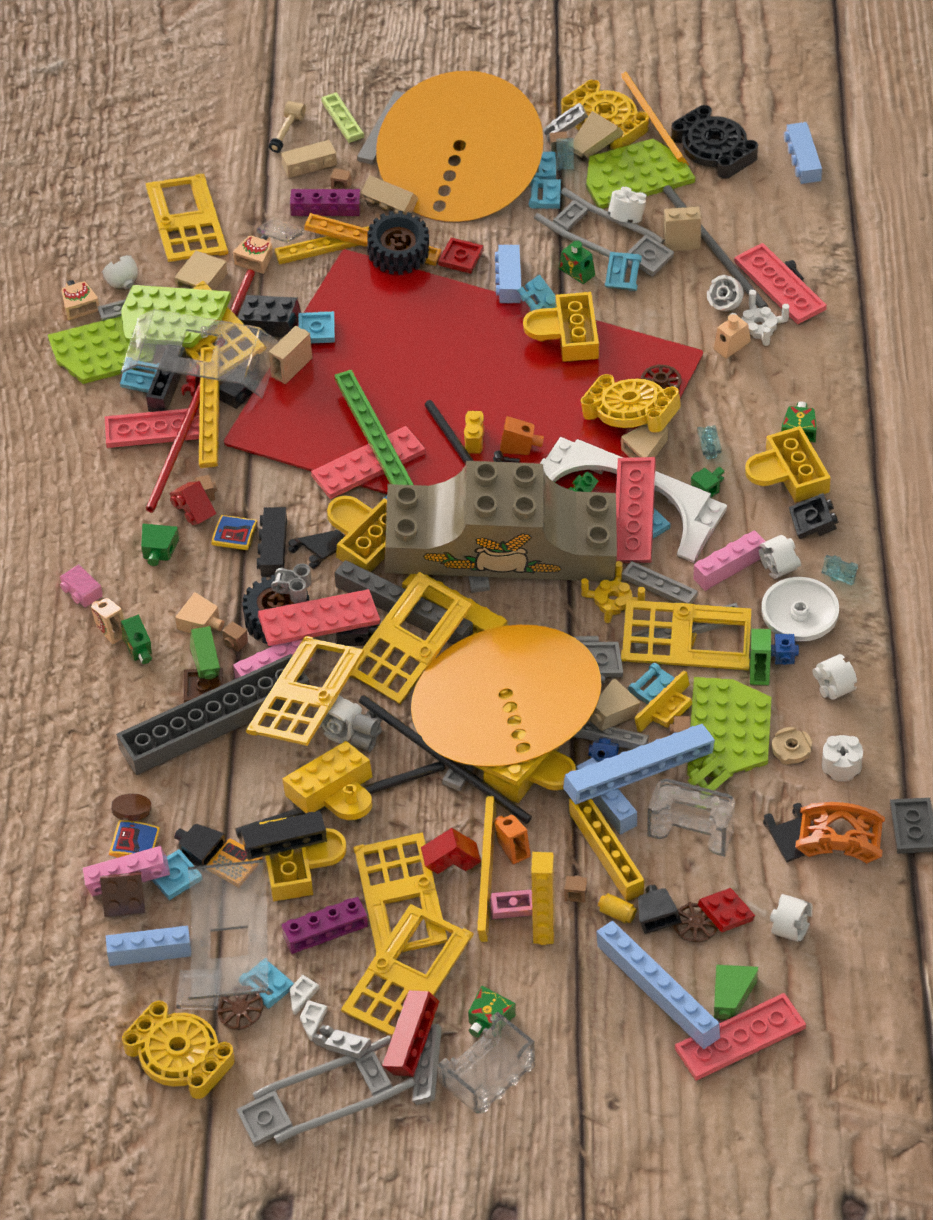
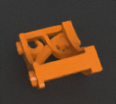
M843 802L812 803L801 808L800 838L796 841L795 847L806 856L811 857L818 854L833 853V850L844 851V855L855 857L866 864L882 857L883 850L880 849L882 823L885 822V817L877 811ZM840 818H844L854 827V830H849L844 835H837L835 830L828 827V825Z

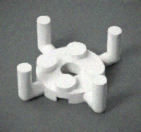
M750 290L748 304L750 310L743 312L742 320L749 325L750 335H753V338L761 339L763 345L768 346L770 344V336L776 330L777 324L785 323L789 320V305L783 304L782 316L776 317L768 307L757 308L756 291Z

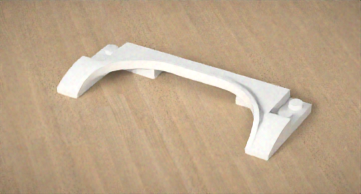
M560 437L547 458H543L540 464H543L544 472L555 483L561 477L581 470H591L602 474L603 471L617 474L618 458L622 457L578 439L574 443ZM655 471V490L666 496L669 503L675 505L682 519L683 534L677 556L694 563L726 512L727 505L711 499V494Z

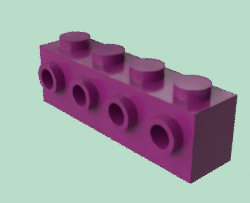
M291 189V216H309L310 213L319 216H360V189Z
M355 897L346 899L333 906H327L322 910L307 913L305 916L297 919L288 920L286 923L281 924L284 940L292 955L368 927V920L359 898Z

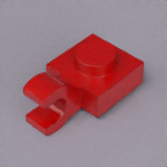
M193 365L191 371L187 373V384L181 387L182 396L187 391H191V397L194 396L200 382V366Z

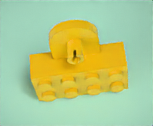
M591 292L555 295L556 308L536 309L524 317L523 330L530 338L538 341L560 339L563 361L599 359V341Z
M801 426L766 436V451L751 456L745 464V475L750 482L759 486H769L784 482L795 503L822 493H830L831 477Z
M339 496L329 503L327 508L329 523L346 535L337 543L336 558L342 562L345 560L369 572L373 571L385 559L387 499L384 498L373 509L352 496Z
M347 741L282 778L285 796L305 813L316 812L325 806L341 819L356 820L366 816L372 809L371 794L361 786L362 783L372 778L370 760Z
M558 747L550 752L519 787L488 772H484V782L508 799L519 804L533 783L550 790L564 789L565 774L576 771V766L571 758L557 752Z
M270 821L260 822V825H261V824H265V823L270 822ZM326 828L327 842L265 856L273 902L313 895L310 869L331 866L340 862L346 854V840L344 836L337 830Z

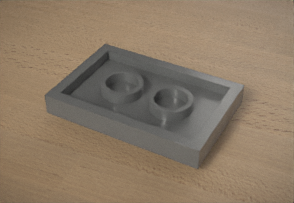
M931 798L890 800L897 854L933 852V811Z

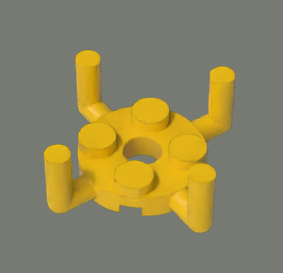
M616 561L614 581H601L595 591L589 590L588 579L583 578L581 580V595L594 599L595 605L604 613L605 623H610L613 615L620 614L621 611L626 609V600L645 601L644 587L638 588V597H632L630 585L621 582V561ZM610 596H616V597H618V598H616L615 600H612V599H609L608 597H610Z

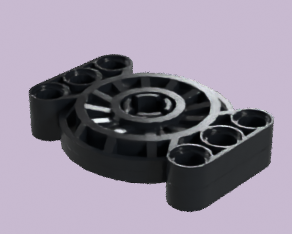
M708 105L698 106L675 120L671 125V138L675 143H682L685 155L697 164L717 167V175L720 178H730L758 159V143L755 140H747V134L739 123L725 117L712 116V108Z

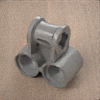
M303 563L297 564L293 570L277 569L275 571L276 578L271 584V589L279 594H290V599L294 603L306 601V588L311 585L310 567Z
M370 710L365 715L357 714L352 725V729L355 732L351 738V745L371 752L375 746L376 737L382 732L380 726L382 719Z

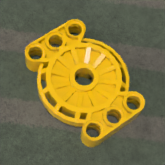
M588 80L561 100V114L581 103L588 117L593 111L624 131L623 135L610 143L611 150L632 144L649 130V115L646 112H637L634 102L622 93L609 90L600 91V82L597 80ZM587 118L575 126L578 131L581 129Z
M610 374L598 377L581 398L582 412L585 419L591 420L599 417L604 423L620 428H631L647 424L648 430L654 433L662 431L681 407L679 390L676 387L662 389L655 382L645 379H627L614 383V378Z
M157 1000L151 1003L122 1036L125 1054L130 1057L139 1056L141 1067L152 1080L172 1087L188 1085L189 1093L195 1099L204 1098L235 1063L232 1045L228 1042L218 1043L216 1033L207 1021L189 1013L169 1014L168 1006L163 1001ZM177 1048H183L180 1051H174Z

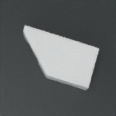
M304 975L290 988L294 1015L319 990V985Z
M308 1000L301 1013L300 1021L309 1039L313 1041L312 1037L317 1033L328 1008L325 1005Z

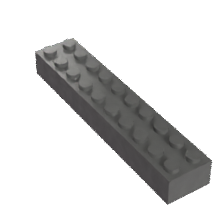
M289 654L117 733L118 747L136 775L143 773L250 723L292 658V655ZM302 672L297 683L310 685L308 677ZM276 699L271 709L278 710L282 708L286 701Z

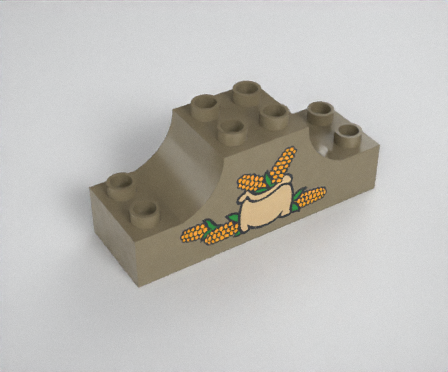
M466 461L465 467L458 475L435 485L388 484L385 573L417 574L421 572L426 575L579 581L586 578L589 581H613L617 559L616 493L575 492L563 488L549 479L544 472L543 464Z

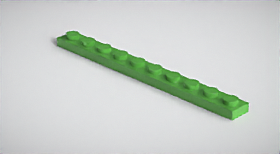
M352 370L335 374V381L390 484L413 485Z

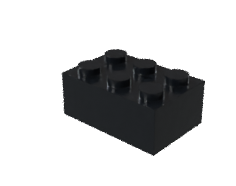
M247 295L238 319L254 336L284 337L297 326L298 313H301L297 297Z

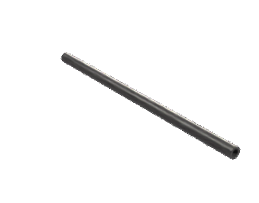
M669 185L663 188V192L676 208L687 207ZM701 224V238L730 274L740 282L744 291L749 296V291L755 290L754 287ZM756 291V305L758 308L768 307L767 303Z

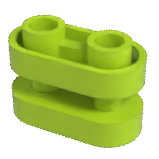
M711 756L707 757L702 762L703 766L700 769L695 768L688 774L690 777L687 780L692 787L696 784L700 786L701 789L697 794L701 799L710 795L731 776L727 769L723 771L718 769L717 766L721 762L716 756L714 758ZM709 773H712L715 777L707 783L704 778Z

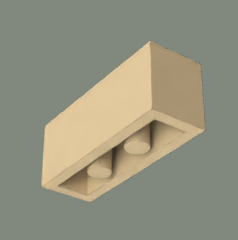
M330 140L281 153L282 166L288 178L337 165L336 151Z
M369 175L360 193L365 197L366 202L372 205L374 203L380 204L379 207L387 211L392 209L395 214H398V211H403L404 215L407 212L412 213L419 199L414 193Z

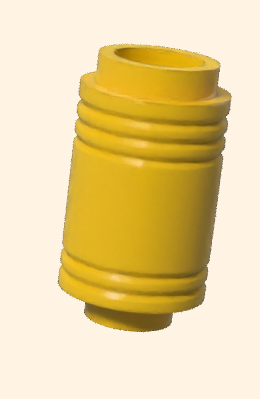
M607 893L606 896L602 895L598 902L600 912L625 924L627 922L631 923L637 913V908L633 904L610 893Z

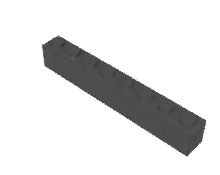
M346 560L334 572L337 588L347 593L369 589L375 607L388 613L406 590ZM421 597L404 621L431 633L447 609ZM464 618L447 642L455 644L473 635V622Z

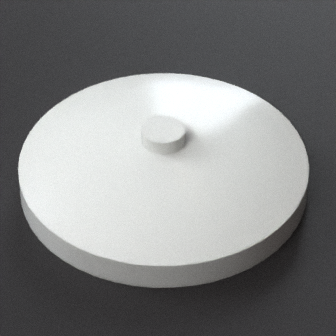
M792 577L775 583L766 591L762 600L761 612L765 624L773 633L794 634L795 641H811L823 637L834 628L839 616V602L834 592L824 583L807 577Z

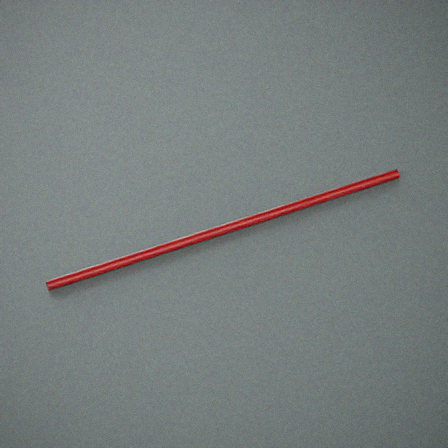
M252 269L247 270L230 309L236 316L254 278L255 272ZM220 338L215 346H219V349L225 346L226 341ZM200 382L147 503L146 511L153 513L156 509L200 405Z

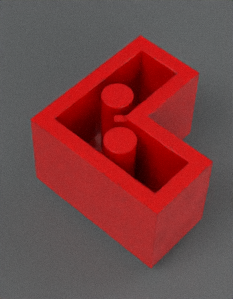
M200 481L188 482L169 493L172 505L177 509H184L185 518L192 525L200 524L217 514Z
M450 828L421 847L425 867L436 874L445 871V869L453 864L466 872L481 862L477 842L454 828Z

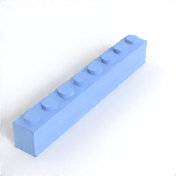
M703 724L692 726L684 731L673 733L649 744L638 746L614 757L606 758L603 761L587 765L576 771H571L565 774L563 788L572 801L578 804L711 754L715 739Z
M613 920L596 931L597 946L703 1049L720 1039V1023Z

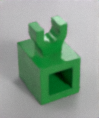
M718 467L711 473L706 468H703L691 476V486L710 493V498L720 492V482L724 480L722 476L724 470Z

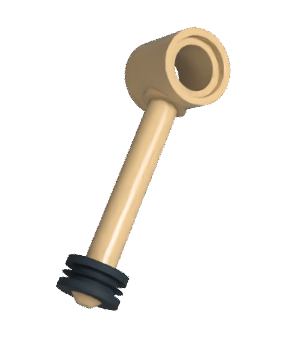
M287 101L284 108V116L287 119L278 136L271 139L268 145L271 151L275 153L281 151L284 146L282 141L292 122L304 119L306 113L305 104Z

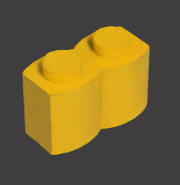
M468 411L465 417V449L468 453H481L483 449L484 416L482 411Z

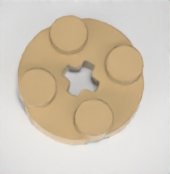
M787 727L775 734L772 740V752L783 765L800 763L810 757L812 741L805 731L802 730L800 732L794 727ZM792 743V745L797 746H795L794 748L788 747V744Z

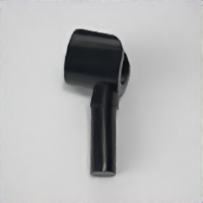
M794 260L785 262V265L801 280L804 279L796 269Z
M502 451L494 452V462H520L518 458L504 457Z

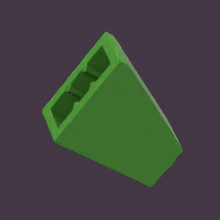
M211 627L191 629L190 650L199 678L213 679L219 676L220 666Z
M751 629L750 684L769 685L771 629Z
M716 965L715 1019L728 1020L738 1015L757 983L758 967Z

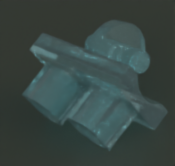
M556 138L557 169H574V138Z
M716 425L706 426L705 428L697 427L703 455H705L706 459L716 458L717 454L721 453Z
M826 555L821 573L830 576L831 581L836 582L840 580L853 585L858 564L844 562L836 555L833 557Z

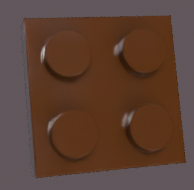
M141 872L100 876L104 917L146 912Z

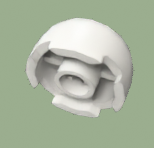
M126 255L120 257L121 261L114 265L112 262L109 263L102 271L104 279L113 288L128 289L134 284L133 282L138 276L136 262L132 256Z
M721 275L712 280V285L709 291L707 290V300L710 305L717 310L726 312L737 308L744 296L743 287L740 282L727 275Z

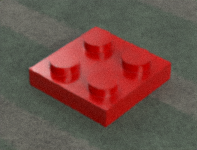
M451 237L438 260V266L471 274L484 251V245Z
M732 888L701 898L697 904L721 933L752 922L755 918V914Z

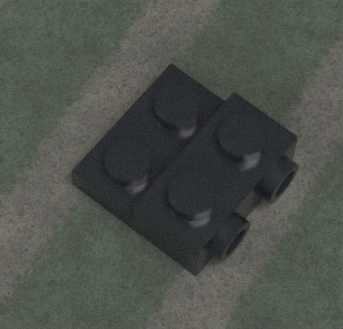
M824 493L789 507L799 539L816 532L821 536L837 529L838 518L835 512H831L834 509L833 503L830 498L827 499Z

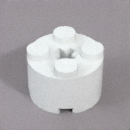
M621 187V190L612 192L608 213H610L612 218L622 222H627L628 219L633 220V223L641 222L646 204V194L635 193L628 187Z
M779 535L759 545L762 547L759 549L761 562L765 569H770L772 573L769 575L772 578H779L801 566L800 559L794 551L795 544L791 538L787 539L785 536Z
M841 654L817 664L816 668L812 670L814 677L820 685V693L824 698L829 697L834 700L857 688L854 687V683L857 682L855 671L850 662L846 663L843 660L845 657Z
M338 695L337 700L328 711L319 728L322 727L325 730L323 734L334 742L343 743L346 740L349 741L355 732L352 729L354 719L357 714H361L362 708L358 704L352 703Z
M846 735L828 737L823 747L822 769L825 774L827 773L831 776V779L841 782L850 781L861 772L863 748L859 743V739L855 736Z
M782 894L777 910L774 909L771 913L770 921L773 922L771 932L793 941H801L809 928L810 923H807L808 916L812 917V903Z

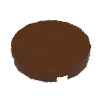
M129 793L120 795L112 801L111 812L120 820L128 818V821H138L146 818L151 811V801L140 794Z

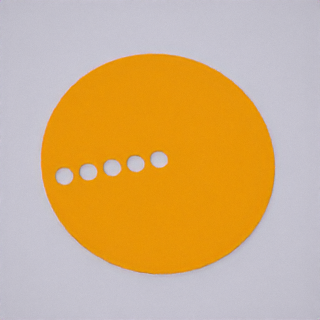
M477 71L443 73L430 77L410 88L388 111L377 138L376 157L378 168L383 181L410 191L419 198L413 209L414 213L444 222H463L480 219L509 205L530 184L540 165L543 153V130L533 104L521 90L508 81L495 75ZM458 140L466 143V147L462 151H456L453 148L454 143ZM453 155L461 158V162L457 166H451L448 163L449 158ZM446 171H454L456 173L455 179L446 181L443 178ZM446 185L450 187L451 192L448 196L439 195L438 190L441 186ZM436 201L445 202L446 207L443 211L437 212L433 209Z
M521 624L496 627L475 633L458 641L429 664L420 676L413 692L411 702L412 719L416 731L422 736L424 742L432 750L445 758L472 766L496 767L514 765L538 758L555 750L582 729L598 704L601 693V674L592 653L584 644L567 633L538 625ZM509 689L513 692V695L508 699H501L499 697V693L503 690ZM508 703H515L517 705V709L510 713L505 712L503 707ZM513 716H518L522 719L521 723L516 726L508 725L507 721ZM516 730H524L526 735L524 738L516 740L512 738V733ZM522 743L530 745V750L526 753H518L516 748Z

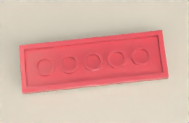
M764 243L734 257V263L781 309L783 304L789 305V317L797 325L826 310L827 305Z
M198 407L184 441L199 439L200 407ZM188 409L105 416L106 447L113 448L174 442Z
M407 426L387 435L402 464L426 454L423 445ZM369 444L311 471V476L329 499L384 474Z
M655 457L618 458L616 561H621L622 563H630L631 561L635 563H652Z
M369 589L258 611V618L268 646L302 640L305 636L318 637L380 624V618Z
M782 993L721 1022L720 1039L705 1049L690 1037L675 1044V1050L697 1081L806 1029V1023L786 994Z

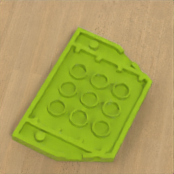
M653 138L589 157L586 188L597 207L601 209L609 208L612 192L621 190V187H628L635 193H644L647 197L663 192V188L667 185L675 189L695 183V176L687 163L682 164V162H679L670 148Z
M132 285L121 309L125 339L127 343L193 348L200 339L208 334L207 331L211 327L221 323L232 297L230 291Z
M122 316L48 334V340L56 363L60 367L66 368L69 374L76 377L82 384L123 374L127 358L153 364L154 356L157 352V345L127 343Z
M694 677L690 727L703 724L715 741L711 754L688 762L687 776L695 768L700 769L703 766L702 762L709 756L712 758L716 756L721 762L717 766L720 771L727 769L731 774L730 777L734 773L743 770L747 772L755 767L768 765L771 696L734 679ZM709 773L706 777H715V776H714L712 773Z

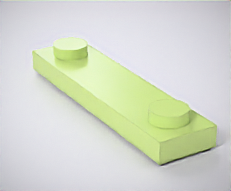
M337 92L321 97V102L348 143L364 138L363 131Z

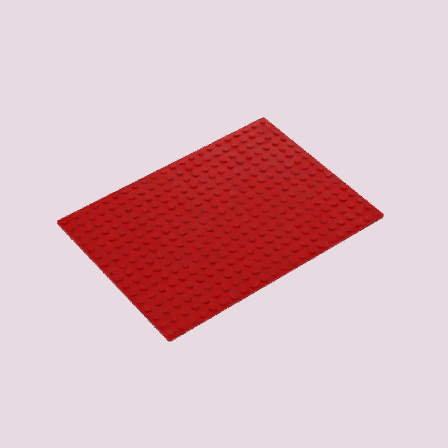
M344 249L303 312H334L335 342L311 343L312 359L286 384L271 377V369L269 367L225 437L224 445L313 471L369 444L335 381V374L352 370L386 435L407 426L425 448L426 454L403 464L413 485L430 486L445 482L458 475L465 467L458 453L426 409L425 402L428 400L433 401L464 447L466 414L468 411H482L484 416L483 449L481 453H469L474 461L494 462V452L500 451L506 416L534 424V435L544 436L542 447L531 445L528 455L503 453L504 457L520 459L519 463L540 464L543 458H547L560 437L574 443L578 439L622 458H630L621 450V437L640 426L620 428L604 423L599 417L591 420L585 419L582 412L581 398L601 375H612L614 383L627 379H641L642 373L651 366L668 365L675 368L681 375L682 382L679 389L681 399L703 357V350L595 320L599 341V359L563 361L560 339L538 341L525 334L523 319L531 312V308L525 301L521 300V303H499V296H496L495 291L412 268V273L409 274L407 271H403V275H398V271H394V275L389 274L387 269L383 272L380 271V266L376 268L368 255ZM662 367V372L667 374L670 369ZM659 368L651 369V371L656 374L659 372ZM673 372L668 378L677 377V374ZM646 373L644 376L646 378L653 379V377L649 373ZM673 381L669 383L677 385L678 381ZM581 470L569 473L555 482L563 488H573L574 484L572 483L577 476H583L584 473L589 472L598 480V483L591 492L616 493L617 474L603 471L602 474L591 470ZM384 473L359 486L387 494L390 482Z

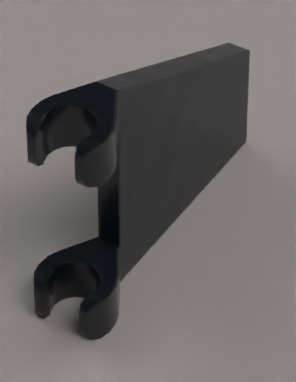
M338 530L291 539L288 542L291 546L288 550L295 553L302 545L314 554L309 557L311 562L309 566L316 569L323 560L336 552L337 543L345 535Z
M801 803L793 805L792 813L796 819L776 825L771 813L764 815L763 824L772 835L786 863L805 856L804 853L795 847L796 841L800 838L801 808H803Z

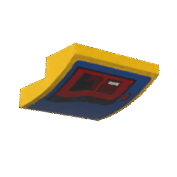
M221 515L215 528L211 545L248 550L253 542V534L258 527V520Z
M119 820L109 855L119 858L154 848L160 827L142 822Z

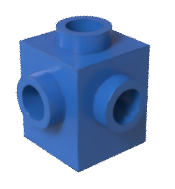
M775 634L774 645H771V656H775V664H795V656H799V645H795L794 634Z
M599 738V740L593 742V745L590 744L588 756L594 758L596 762L618 755L619 744L612 743L611 739Z

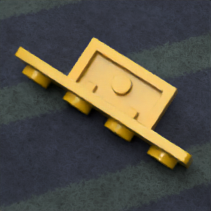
M682 671L666 688L635 716L637 732L641 733L652 721L669 728L670 724L674 723V716H681L693 704L691 698L681 694L690 686L686 671Z

